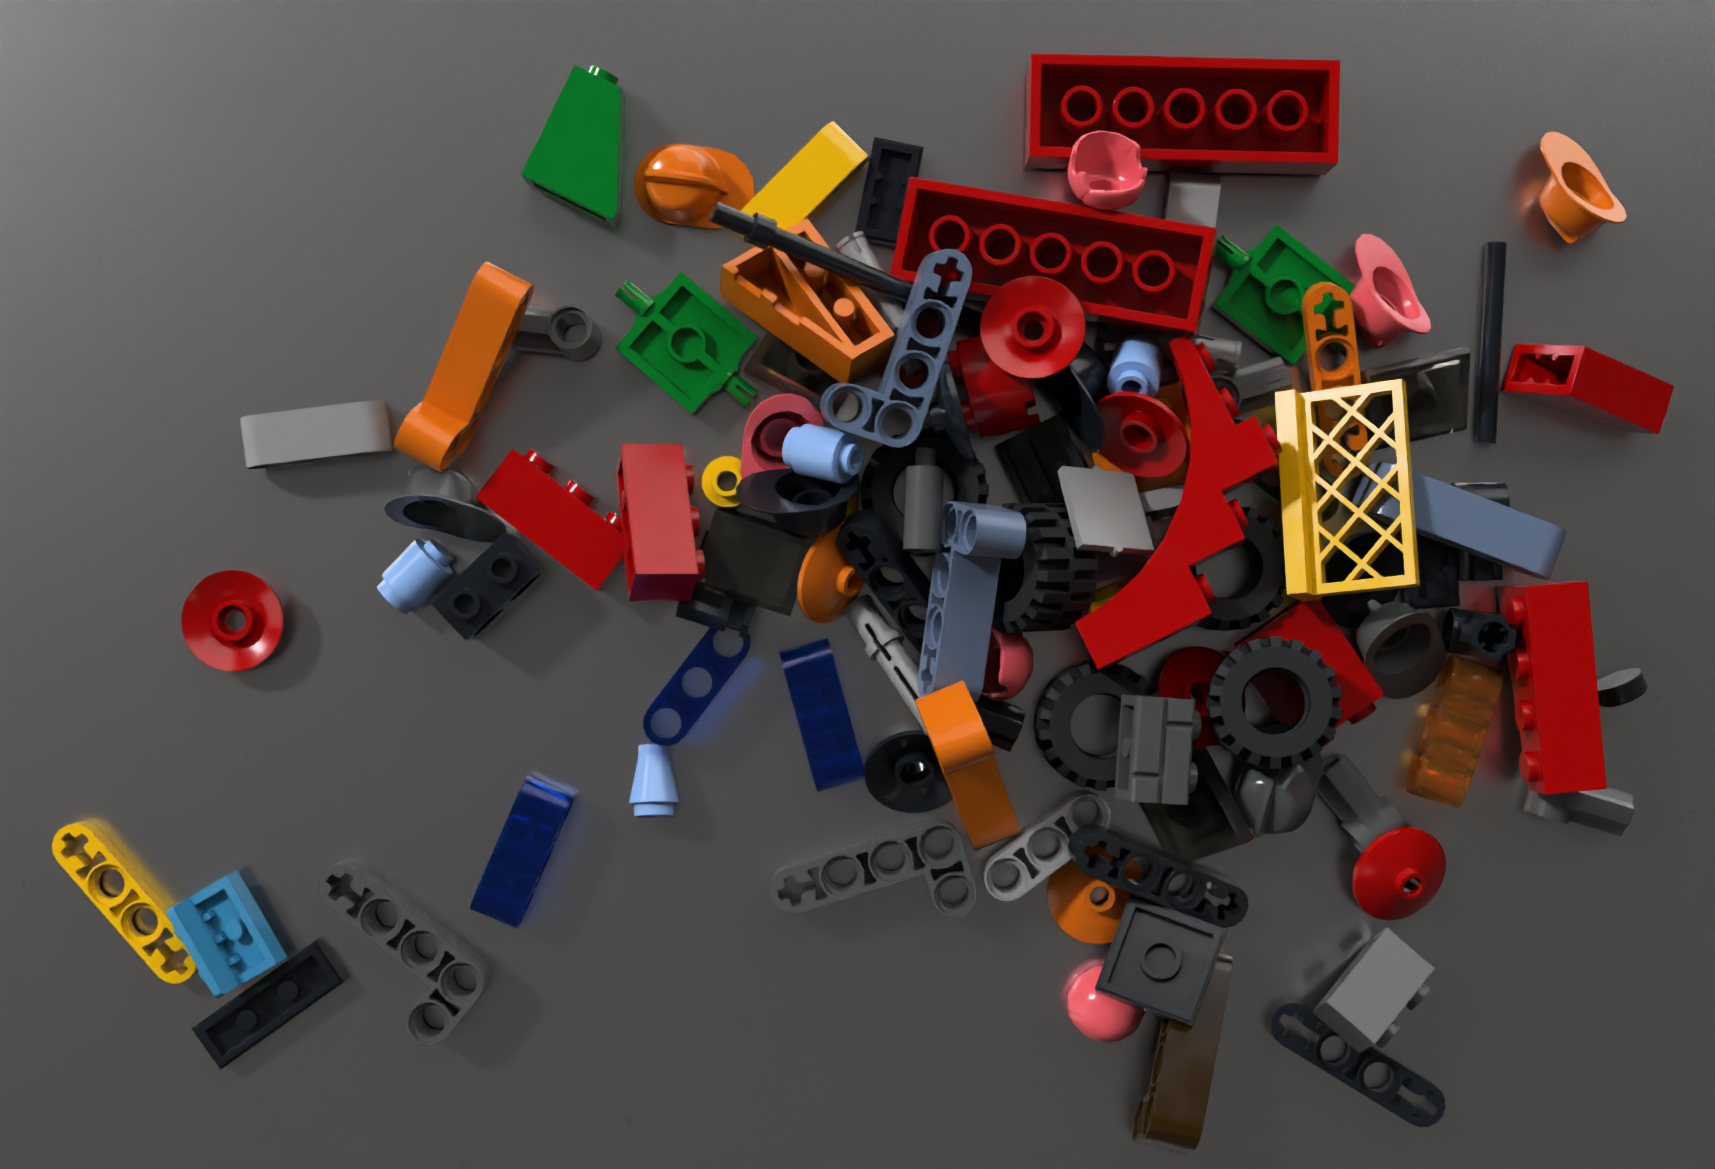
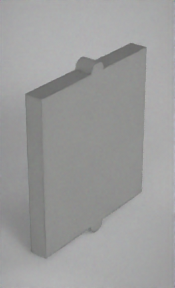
M1095 465L1092 469L1062 466L1057 471L1078 550L1109 552L1113 557H1117L1120 553L1149 556L1154 551L1133 474L1102 470L1098 465Z

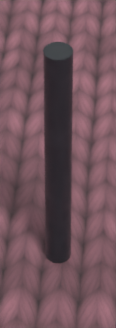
M1498 241L1486 242L1475 442L1478 444H1496L1507 247L1506 242Z

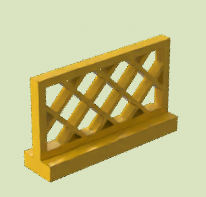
M1395 379L1299 393L1295 389L1275 392L1277 439L1282 448V452L1278 454L1287 595L1304 602L1322 600L1323 596L1419 587L1406 382L1403 379ZM1392 394L1393 413L1379 429L1360 414L1374 397ZM1358 399L1352 407L1349 406L1346 402H1344L1347 400ZM1337 402L1348 412L1332 432L1327 435L1316 426L1315 405ZM1357 418L1375 434L1358 455L1354 457L1340 446L1337 441ZM1394 427L1395 441L1387 436ZM1317 435L1324 440L1319 447L1317 445ZM1384 440L1396 449L1397 463L1382 480L1366 467L1364 463ZM1333 447L1351 463L1331 486L1319 476V463ZM1361 469L1379 485L1358 508L1344 497L1340 491L1355 473ZM1397 478L1399 492H1397L1394 488L1391 487V485L1395 482ZM1320 485L1327 490V492L1323 495L1322 498L1320 493ZM1386 491L1400 501V515L1387 530L1367 515ZM1335 497L1354 512L1353 516L1336 536L1332 535L1322 525V513ZM1362 520L1382 535L1363 559L1343 544ZM1401 529L1402 543L1395 538L1396 534ZM1323 535L1331 541L1325 549ZM1391 542L1403 552L1405 575L1383 577L1370 565ZM1339 548L1358 565L1344 581L1326 583L1325 564ZM1365 571L1374 577L1358 580Z

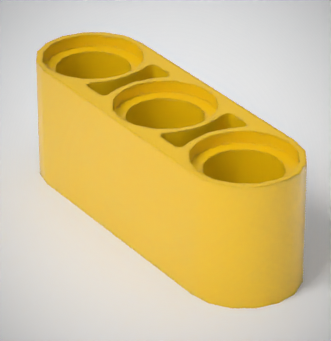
M832 121L823 127L745 205L741 212L751 216L756 212L776 220L777 227L784 230L806 218L811 221L857 175L868 162L870 156Z

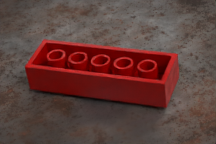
M1032 53L1027 65L1025 168L1068 169L1070 155L1076 141L1081 135L1100 130L1119 133L1139 144L1141 148L1142 168L1146 167L1148 171H1169V169L1189 172L1326 175L1338 164L1340 60Z
M909 177L890 274L913 284L918 268L927 255L943 249H954L963 253L970 261L972 267V279L965 299L988 302L1000 287L1014 279L1026 276H1042L1060 282L1076 296L1083 309L1085 320L1179 337L1188 333L1191 339L1198 340L1218 236L1216 228L1112 210H1099L1088 206ZM950 261L934 267L933 273L941 277L936 294H940L945 282L955 281L956 273L949 270Z

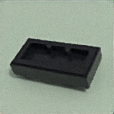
M874 137L855 232L863 231L868 242L896 247L909 177L918 178L924 147Z
M1402 529L1400 530L1401 543H1402ZM1416 534L1420 586L1404 588L1405 603H1408L1415 609L1460 606L1456 548ZM1403 558V575H1405V573H1404V558Z

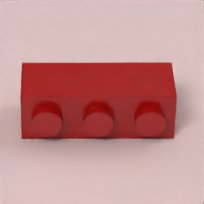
M622 444L615 473L629 602L691 601L696 581H703L705 573L703 550H695L694 537H698L699 511L697 507H690L689 495H692L694 489L692 464H685L683 444Z
M531 448L525 455L512 449L475 497L594 590L602 591L625 562L620 517L611 510L606 517H603L589 506L594 497L571 479L566 486H563L549 474L554 466Z

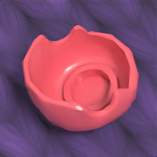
M1098 130L1081 135L1073 145L1068 163V182L1076 197L1081 199L1085 205L1099 210L1114 211L1134 204L1145 187L1148 169L1146 167L1142 168L1140 145L1116 132Z
M992 622L981 694L992 700L1004 701L1018 695L1031 677L1034 667L1033 649L1023 632L1007 633V631H1000L994 627Z
M1093 966L1076 977L1068 993L1067 1008L1069 1009V1017L1086 1037L1094 1041L1103 1043L1122 1041L1138 1029L1146 1011L1095 992V986L1103 966Z

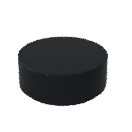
M1639 668L1624 669L1597 681L1599 705L1615 707L1642 696L1648 686Z

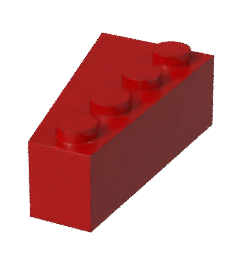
M1549 581L1496 586L1500 613L1506 617L1509 626L1517 631L1515 649L1509 650L1506 653L1515 702V721L1520 732L1523 751L1519 757V767L1523 781L1528 783L1530 791L1543 795L1607 789L1588 581Z

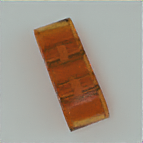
M1455 654L1448 657L1440 673L1406 780L1407 793L1455 809L1461 806L1469 790L1503 684V671L1501 669Z

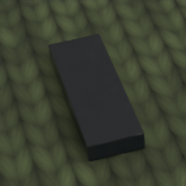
M318 938L191 1029L221 1070L341 985L348 978L323 942Z

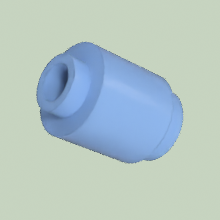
M1134 333L1122 339L1115 346L1107 377V387L1111 394L1127 391L1141 393L1152 398L1155 397L1159 389L1164 354L1153 337L1144 333Z
M805 424L789 430L783 442L782 457L785 465L792 468L798 475L844 484L860 470L863 462V449L859 445L855 434L838 429Z
M415 539L383 572L384 580L377 588L392 606L402 613L408 614L414 607L421 608L453 574L451 567L448 565L452 561V557L433 539H429L426 543Z

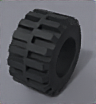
M932 427L921 429L917 439L908 446L898 448L883 444L881 447H878L872 454L862 476L860 489L862 510L871 511L879 515L902 545L904 515L895 503L894 485L900 473L906 467L915 464L916 448L927 447L936 449V466L944 468V471L953 483V501L986 504L987 496H989V484H987L985 477L986 470L983 463H980L975 456L976 452L972 448L975 462L969 463L955 448L947 433L943 432L935 435L934 428ZM908 552L910 555L919 557L935 555V553Z
M1002 504L1001 507L1020 512L1024 516L1026 521V541L1024 549L1017 559L1001 558L992 620L994 627L1000 631H1007V633L1070 629L1071 624H1075L1074 622L1081 619L1083 611H1088L1092 603L1091 593L1095 592L1097 585L1095 570H1098V558H1095L1094 551L1077 549L1066 504Z
M1241 506L1249 523V527L1242 530L1246 538L1245 542L1241 544L1250 561V575L1246 585L1234 596L1226 598L1215 596L1217 601L1208 605L1212 612V617L1196 624L1198 627L1221 631L1250 628L1251 624L1267 619L1270 616L1268 612L1272 608H1278L1285 599L1281 597L1283 589L1286 588L1283 534L1278 535L1274 529L1277 524L1270 517L1263 518L1260 516V510L1251 506ZM1195 567L1191 569V572L1194 577L1197 576Z
M1270 636L1268 639L1259 640L1258 638L1247 642L1230 653L1220 664L1208 687L1209 693L1206 698V710L1209 713L1210 720L1208 721L1211 730L1217 735L1221 746L1230 751L1234 758L1263 769L1287 768L1304 763V761L1311 757H1315L1323 750L1325 744L1332 740L1336 733L1337 721L1341 720L1343 709L1340 708V698L1343 697L1341 686H1337L1334 676L1336 673L1331 665L1327 666L1321 659L1323 655L1316 649L1310 650L1303 646L1304 642L1296 639L1290 641L1282 639V636ZM1265 673H1280L1292 679L1300 688L1304 698V712L1298 724L1288 732L1282 734L1263 733L1254 728L1245 717L1242 707L1243 694L1248 684L1257 676Z
M1094 661L1083 662V664L1064 669V673L1057 678L1054 677L1047 684L1048 689L1044 695H1040L1037 703L1039 708L1037 716L1034 715V727L1037 730L1036 740L1038 747L1042 750L1046 761L1060 775L1083 788L1090 787L1098 791H1107V788L1115 787L1118 747L1104 755L1090 754L1082 750L1075 743L1070 729L1071 718L1076 707L1084 699L1093 695H1108L1117 699L1120 703L1121 694L1160 696L1157 691L1150 687V682L1143 675L1137 674L1129 667L1115 664L1099 672Z

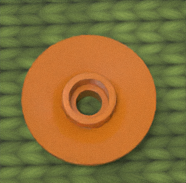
M838 525L836 528L821 534L814 541L803 560L798 576L797 598L799 607L809 620L821 624L830 623L840 618L844 614L845 608L856 600L864 584V580L847 560L837 544V535L842 525Z
M1099 843L1095 847L1087 846L1084 849V853L1088 858L1092 853L1106 857L1112 863L1113 855L1108 854ZM1072 859L1050 875L1047 886L1049 909L1057 924L1071 937L1091 944H1104L1113 941L1130 894L1147 900L1086 875L1079 870ZM1134 859L1130 860L1125 869L1126 877L1129 879L1142 877L1144 874L1138 863ZM1096 887H1104L1108 890V899L1101 905L1092 903L1090 899V894Z

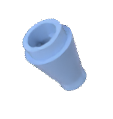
M639 745L638 760L629 805H634V817H674V805L679 804V799L669 759V745Z

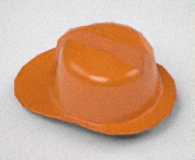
M1555 131L1545 133L1541 139V151L1551 170V174L1540 194L1539 202L1549 223L1567 243L1576 244L1587 235L1594 233L1606 222L1613 224L1623 223L1627 217L1625 209L1611 193L1590 156L1566 135Z
M667 144L650 151L639 163L634 177V190L641 208L653 219L668 224L719 229L724 227L708 221L713 204L717 201L741 211L754 197V182L746 164L732 153L720 149L687 144Z

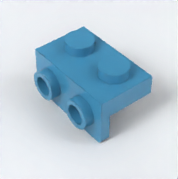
M238 870L224 876L193 896L166 910L167 916L173 924L176 936L184 943L198 968L202 981L209 987L215 998L225 995L288 958Z

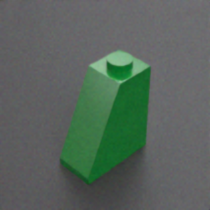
M574 65L521 176L527 184L618 228L622 220L626 98L621 87L616 85L619 79L613 74L594 65H591L589 71Z

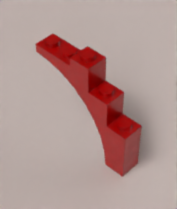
M1188 333L1169 342V353L1184 388L1191 428L1190 463L1180 504L1164 539L1142 570L1110 601L1074 622L1099 672L1212 617V612L1208 605L1217 601L1204 574L1201 573L1194 577L1191 569L1245 542L1246 537L1242 530L1249 527L1248 520L1236 498L1227 502L1224 495L1276 470L1279 461L1275 455L1282 452L1281 445L1269 424L1260 427L1256 417L1253 416L1235 425L1233 418L1240 414L1227 388L1220 391L1217 390L1209 375L1210 372L1216 370V367L1203 342L1194 346Z

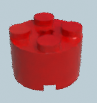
M981 335L956 341L957 349L949 351L947 354L954 381H957L958 385H966L969 400L961 401L960 404L967 431H970V434L979 432L981 440L1041 425L1039 414L1029 415L1027 410L1029 407L1036 406L1030 380L1011 376L999 369L987 355Z

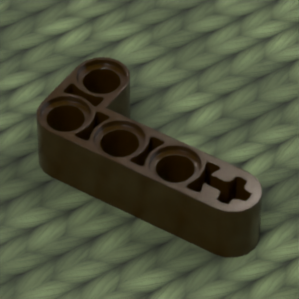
M1220 952L1193 1029L1162 1018L1148 1095L1140 1099L1132 1128V1142L1182 1155L1192 1152L1197 1148L1203 1130L1232 973V955Z

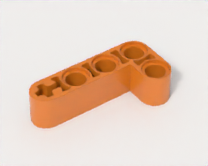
M488 261L480 267L468 289L423 401L408 413L397 432L393 445L395 450L438 472L445 470L464 452L475 433L534 291L533 284Z
M961 680L915 699L919 714L974 851L1021 833L1020 825L994 759L995 752L964 681Z

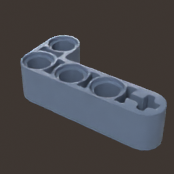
M943 249L930 253L922 260L878 391L844 382L831 385L825 390L820 401L821 414L828 424L840 430L891 447L901 448L908 446L917 439L921 432L942 364L944 363L972 279L971 263L963 253L954 249ZM950 261L949 270L956 273L955 281L945 282L939 294V297H949L948 305L939 300H925L923 298L925 291L927 293H937L941 282V277L933 273L934 267ZM926 308L934 310L941 322L937 334L928 339L921 336L916 328V318ZM915 358L923 366L924 376L921 383L916 387L907 388L900 381L899 369L907 359ZM849 391L858 399V412L852 419L840 421L833 413V401L840 393ZM899 408L906 414L907 427L900 436L889 437L882 427L883 418L891 409Z
M1377 462L1367 464L1366 467L1383 480L1394 467V464ZM1412 471L1416 534L1535 578L1550 580L1567 533L1565 529ZM1364 472L1352 500V503L1358 508L1379 485ZM1398 478L1391 485L1397 492H1399ZM1386 491L1367 515L1377 524L1390 527L1400 515V501ZM1349 509L1348 513L1353 515L1354 512Z
M948 501L944 505L942 510L940 552L935 553L918 672V691L920 697L963 680L974 704L979 700L984 683L1001 558L1017 559L1025 546L1026 521L1020 512L1001 506Z

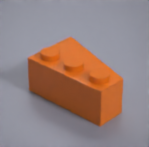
M808 218L786 229V231L829 248ZM770 246L766 250L754 247L721 266L719 296L837 381L853 384L887 364L895 334L856 282Z

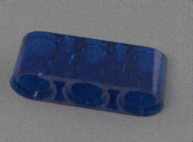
M711 627L708 629L647 709L643 717L645 734L653 743L659 746H671L677 744L688 735L749 655L753 645V637L750 630L747 638H743L741 651L737 655L726 656L717 649L715 643L716 636L720 630ZM692 668H703L711 675L712 687L706 695L696 696L686 688L685 677ZM671 708L679 714L681 728L676 735L665 736L656 729L655 716L660 709Z
M824 638L779 651L817 792L865 780L866 775L829 639Z
M528 775L475 892L470 906L471 910L518 929L570 812L575 794L534 776Z

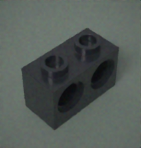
M504 532L430 604L465 641L475 640L548 570L514 534Z

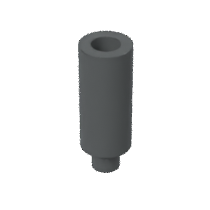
M916 448L915 466L906 467L903 551L938 553L941 549L944 468L936 467L935 448Z

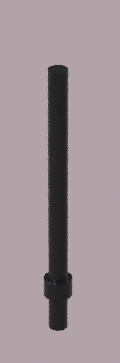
M717 201L710 210L708 221L743 235L744 242L763 250L770 246L907 304L913 286L910 282L777 227L776 220L756 212L751 216ZM926 291L923 298L925 300H939L946 305L949 303V299L939 297L936 293H927ZM963 305L957 325L980 334L982 313ZM926 308L923 310L925 312H928L932 315L939 317L938 314L930 308Z

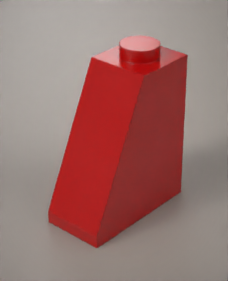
M1516 343L1501 391L1621 431L1659 434L1667 413L1674 385L1587 346Z

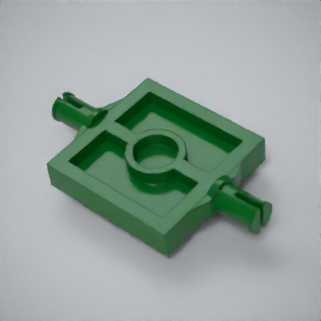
M1275 224L1260 244L1247 253L1229 241L1224 235L1218 239L1215 255L1233 270L1227 286L1211 306L1274 356H1280L1283 363L1292 367L1306 351L1302 316V299L1306 291L1314 284L1332 282L1350 294L1356 285L1279 225ZM1328 293L1323 294L1322 303L1314 305V311L1324 315L1327 329H1317L1316 337L1326 332H1344V329L1341 327L1337 329L1332 325L1331 310L1339 307L1340 301H1335ZM1329 343L1343 354L1344 357L1346 356V350L1342 344Z
M682 272L677 275L664 291L653 296L651 299L631 283L629 279L622 284L637 299L631 298L621 288L617 290L615 297L623 301L637 315L632 329L615 347L618 352L692 415L698 411L711 395L723 388L737 399L743 407L746 408L751 403V400L738 390L737 387H740L753 399L759 391L736 372L742 358L759 340L755 334Z

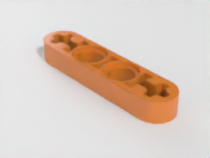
M1332 282L1314 284L1306 291L1302 299V316L1311 392L1361 385L1353 305L1350 295L1343 288ZM1328 293L1332 299L1340 301L1339 307L1331 310L1332 325L1337 329L1343 326L1344 332H1326L1316 337L1317 329H1327L1324 315L1314 311V305L1322 303L1323 294ZM1332 342L1342 344L1346 350L1344 363L1334 370L1324 369L1319 362V354L1322 348ZM1358 399L1351 400L1352 406L1356 403ZM1325 404L1315 405L1316 426L1327 434V430H1333L1342 418H1329L1325 412ZM1363 410L1360 414L1365 417V411ZM1357 418L1349 426V428L1355 426V431L1344 432L1347 446L1351 450L1356 451V455H1353L1354 457L1368 443L1366 426ZM1317 435V443L1319 447L1324 440ZM1332 447L1321 460V463L1332 476L1338 478L1348 465L1342 467L1336 459H1332L1333 454L1339 453ZM1369 458L1365 461V466H1367ZM1359 469L1352 478L1359 476L1363 471Z

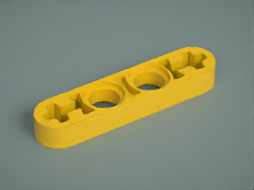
M85 821L68 824L59 829L52 842V851L55 859L152 971L164 982L172 984L182 983L196 975L198 968L184 943L176 936L173 924L167 916L166 910L169 907L101 829L93 823ZM85 835L88 839V842L84 845V850L92 859L104 855L107 860L96 865L87 873L84 868L93 864V862L84 853L71 854L69 849L73 846L74 842L70 836L78 837ZM107 869L118 871L124 878L125 886L123 892L118 897L107 896L100 888V877ZM140 907L151 909L157 916L158 925L151 935L141 934L133 926V915ZM169 930L173 937L164 942L174 952L181 949L187 952L189 956L185 958L184 964L188 969L186 970L182 966L172 969L168 963L173 958L169 949L163 944L154 950L150 944L164 937Z

